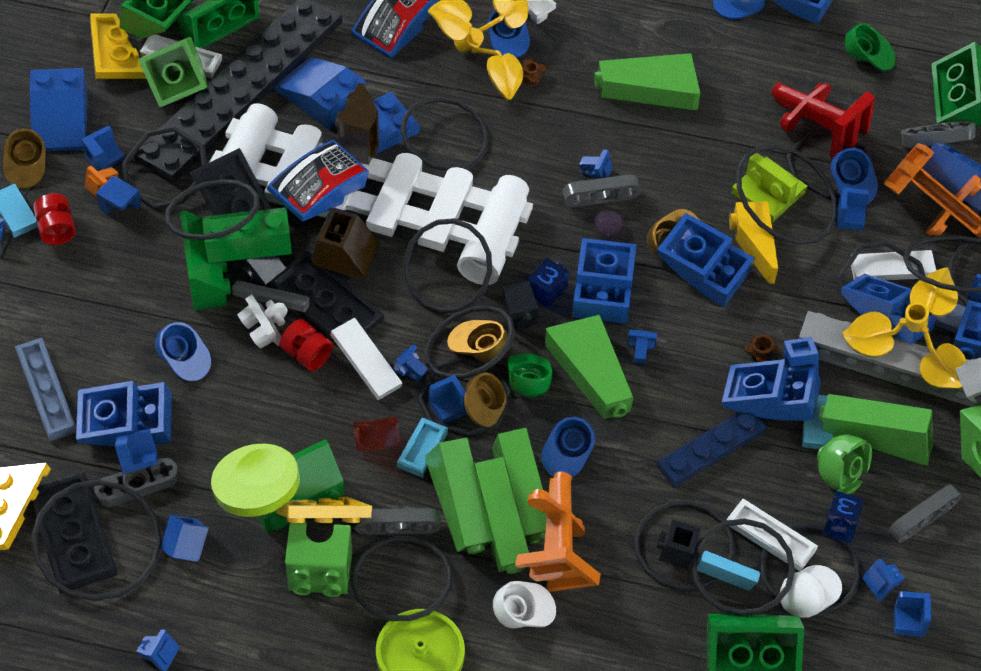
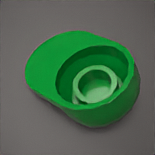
M860 23L848 31L844 43L845 49L851 58L859 62L868 61L881 71H888L894 67L895 53L893 48L873 27Z
M527 353L515 354L508 358L509 384L515 393L525 397H538L548 391L552 379V368L546 358Z

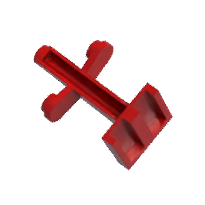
M778 82L773 87L771 96L775 97V102L793 110L791 113H785L780 121L782 130L788 133L791 132L799 121L806 117L833 131L829 155L831 158H834L837 153L842 151L843 146L853 148L857 143L859 131L865 134L869 133L875 96L866 91L845 111L824 102L831 91V85L827 83H818L812 93L807 95Z

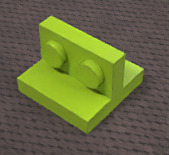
M758 153L749 158L746 175L742 177V189L747 202H768L772 223L805 194L807 190L806 184L768 157L764 158ZM736 183L732 186L731 193L741 200Z

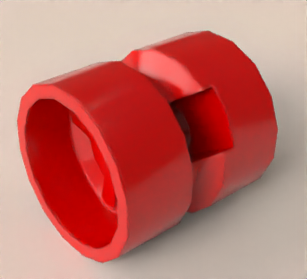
M52 193L37 199L33 209L36 221L38 222L41 240L48 245H61L73 239L76 234V228L67 197L62 194Z
M303 319L293 322L285 330L279 343L280 348L293 358L297 357V361L310 372L319 369L328 360L333 350V343L321 333H316V329Z

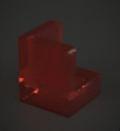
M397 416L353 422L357 451L380 450L401 444Z

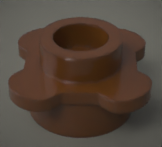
M531 59L523 60L522 81L528 85L537 84L541 80V74L546 72V66L538 64Z
M760 334L753 338L752 343L746 344L745 351L748 354H752L757 362L768 361V358L772 355H777L779 348L777 345H774V341L770 336Z

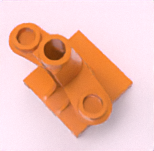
M917 143L883 184L889 190L900 194L911 181L943 208L926 230L929 236H940L947 227L944 222L951 214L980 238L981 217L962 201L968 194L974 196L981 189V178L974 175L954 196L922 168L935 152L926 145Z
M557 472L554 474V478H550L549 493L536 489L532 491V494L528 495V504L547 514L544 551L518 554L515 564L518 568L530 567L529 577L533 580H546V590L549 592L599 585L601 576L598 571L573 552L572 537L583 536L585 534V527L582 524L583 521L576 518L572 513V476L565 472Z

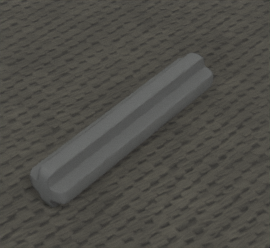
M239 280L232 285V294L235 297L246 299L252 294L257 302L266 304L267 301L272 300L274 304L283 303L287 309L299 312H306L310 306L309 297Z

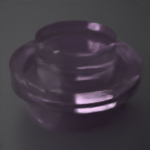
M602 211L595 218V227L603 236H613L621 229L622 219L614 211Z

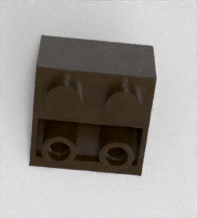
M358 83L355 91L349 93L344 110L339 111L335 120V126L338 127L336 142L357 161L369 165L379 147V111L365 85Z
M331 207L316 239L312 265L365 280L379 242L357 214Z

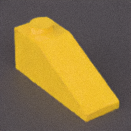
M736 202L734 213H730L729 216L730 230L735 231L736 241L744 252L755 258L754 265L769 284H775L778 264L774 237L757 225L745 210L742 202ZM748 202L750 208L759 219L772 229L768 202Z

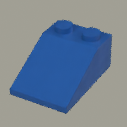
M309 57L284 77L274 89L328 130H331L335 127L338 112L343 111L346 107L349 93L355 91L358 83L365 85V80L345 66Z
M84 68L30 70L31 130H34L42 137L45 142L46 151L83 150L81 139L87 136L88 90Z

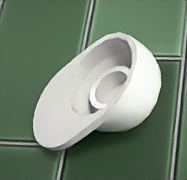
M822 565L809 566L800 572L794 573L791 589L782 599L781 604L791 615L811 617L828 608L839 599L842 592L841 580L828 567ZM787 578L784 580L780 592L785 587Z
M509 582L496 592L493 599V610L496 618L508 628H521L524 626L546 627L553 622L556 616V605L553 597L548 590L536 583Z

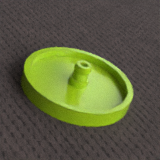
M252 444L234 450L218 463L211 478L213 494L219 506L231 514L243 517L261 516L278 510L292 499L300 483V474L295 458L284 448L272 444Z
M426 609L409 610L398 615H411ZM433 611L428 616L412 621H389L383 627L377 639L376 660L379 671H461L464 664L465 645L460 630L448 617L436 611Z

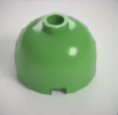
M848 434L833 437L819 449L817 454L818 471L821 479L827 486L846 495L854 493L860 487L863 481L858 480V478L861 476L862 471L868 473L872 459V447L870 444L865 443L866 440Z

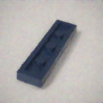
M739 412L657 461V468L675 488L764 434L766 426L758 417L750 413Z

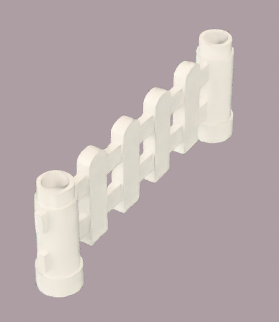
M252 104L247 112L241 116L240 120L232 119L225 132L226 138H229L223 152L216 150L210 162L240 148L258 183L267 186L300 157L322 145V132L312 125L298 126L293 135L274 129L278 122L276 113L263 104ZM266 149L283 154L277 167L260 163ZM409 153L397 155L394 163L372 158L369 165L361 163L369 170L367 178L384 183L379 195L375 196L355 191L346 195L343 204L335 208L367 215L366 226L370 231L390 237L393 236L397 225L420 230V228L438 219H458L464 206L483 211L477 225L469 224L484 236L492 253V275L488 285L497 282L506 261L505 256L513 257L518 245L519 237L513 236L519 222L527 223L533 209V203L527 202L526 199L529 187L525 181L516 176L505 175L499 179L492 191L473 187V175L463 168H450L444 178L422 172V160L418 156ZM266 187L264 194L267 200L283 205ZM413 191L435 197L429 211L407 205ZM330 210L323 212L318 216L326 218ZM455 224L437 225L424 232L418 239V245L444 252L449 239L466 244L457 263L458 270L469 281L483 284L487 272L486 253L480 240L469 229Z

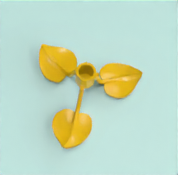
M441 0L429 8L428 13L436 20L443 33L454 40L457 50L460 52L472 50L473 54L485 53L495 55L487 60L488 74L500 94L507 101L511 100L523 79V69L519 60L510 53L501 55L500 51L479 48L484 39L482 32L503 19L511 29L522 26L529 12L527 0H493L494 9L500 16L478 29L472 27V24L469 23L472 12L464 0Z
M948 268L936 270L925 276L940 283L955 286ZM919 280L910 292L911 304L906 308L905 318H901L900 323L893 330H891L892 324L887 316L880 312H868L855 319L842 332L844 340L852 349L866 356L879 357L892 351L894 348L892 335H896L903 326H906L912 332L922 331L928 350L931 353L924 356L920 362V374L924 381L937 388H962L955 369L966 362L964 354L959 348L950 343L940 345L935 351L929 335V328L927 327L929 312L934 316L940 317L951 313L955 309L958 302L957 291L941 289Z

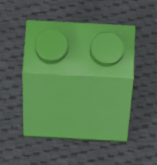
M191 36L138 59L159 107H163L208 87L202 62Z

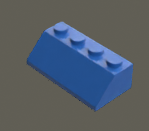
M934 143L930 149L935 153L922 167L954 196L974 175L981 178V165L948 144ZM981 189L974 196L968 194L964 199L967 202L966 206L979 215L981 213Z

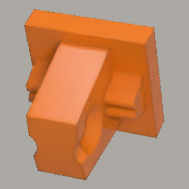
M89 166L86 171L85 188L97 198L96 193L113 175L118 177L119 173L112 167L97 171L92 166Z

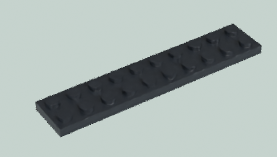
M297 0L207 84V88L200 90L159 129L170 126L177 127L202 143L206 153L226 134L225 132L233 118L240 120L241 116L247 112L252 104H257L343 22L342 15L313 0ZM168 132L151 136L135 154L134 159L175 182L201 156L200 148L175 132Z

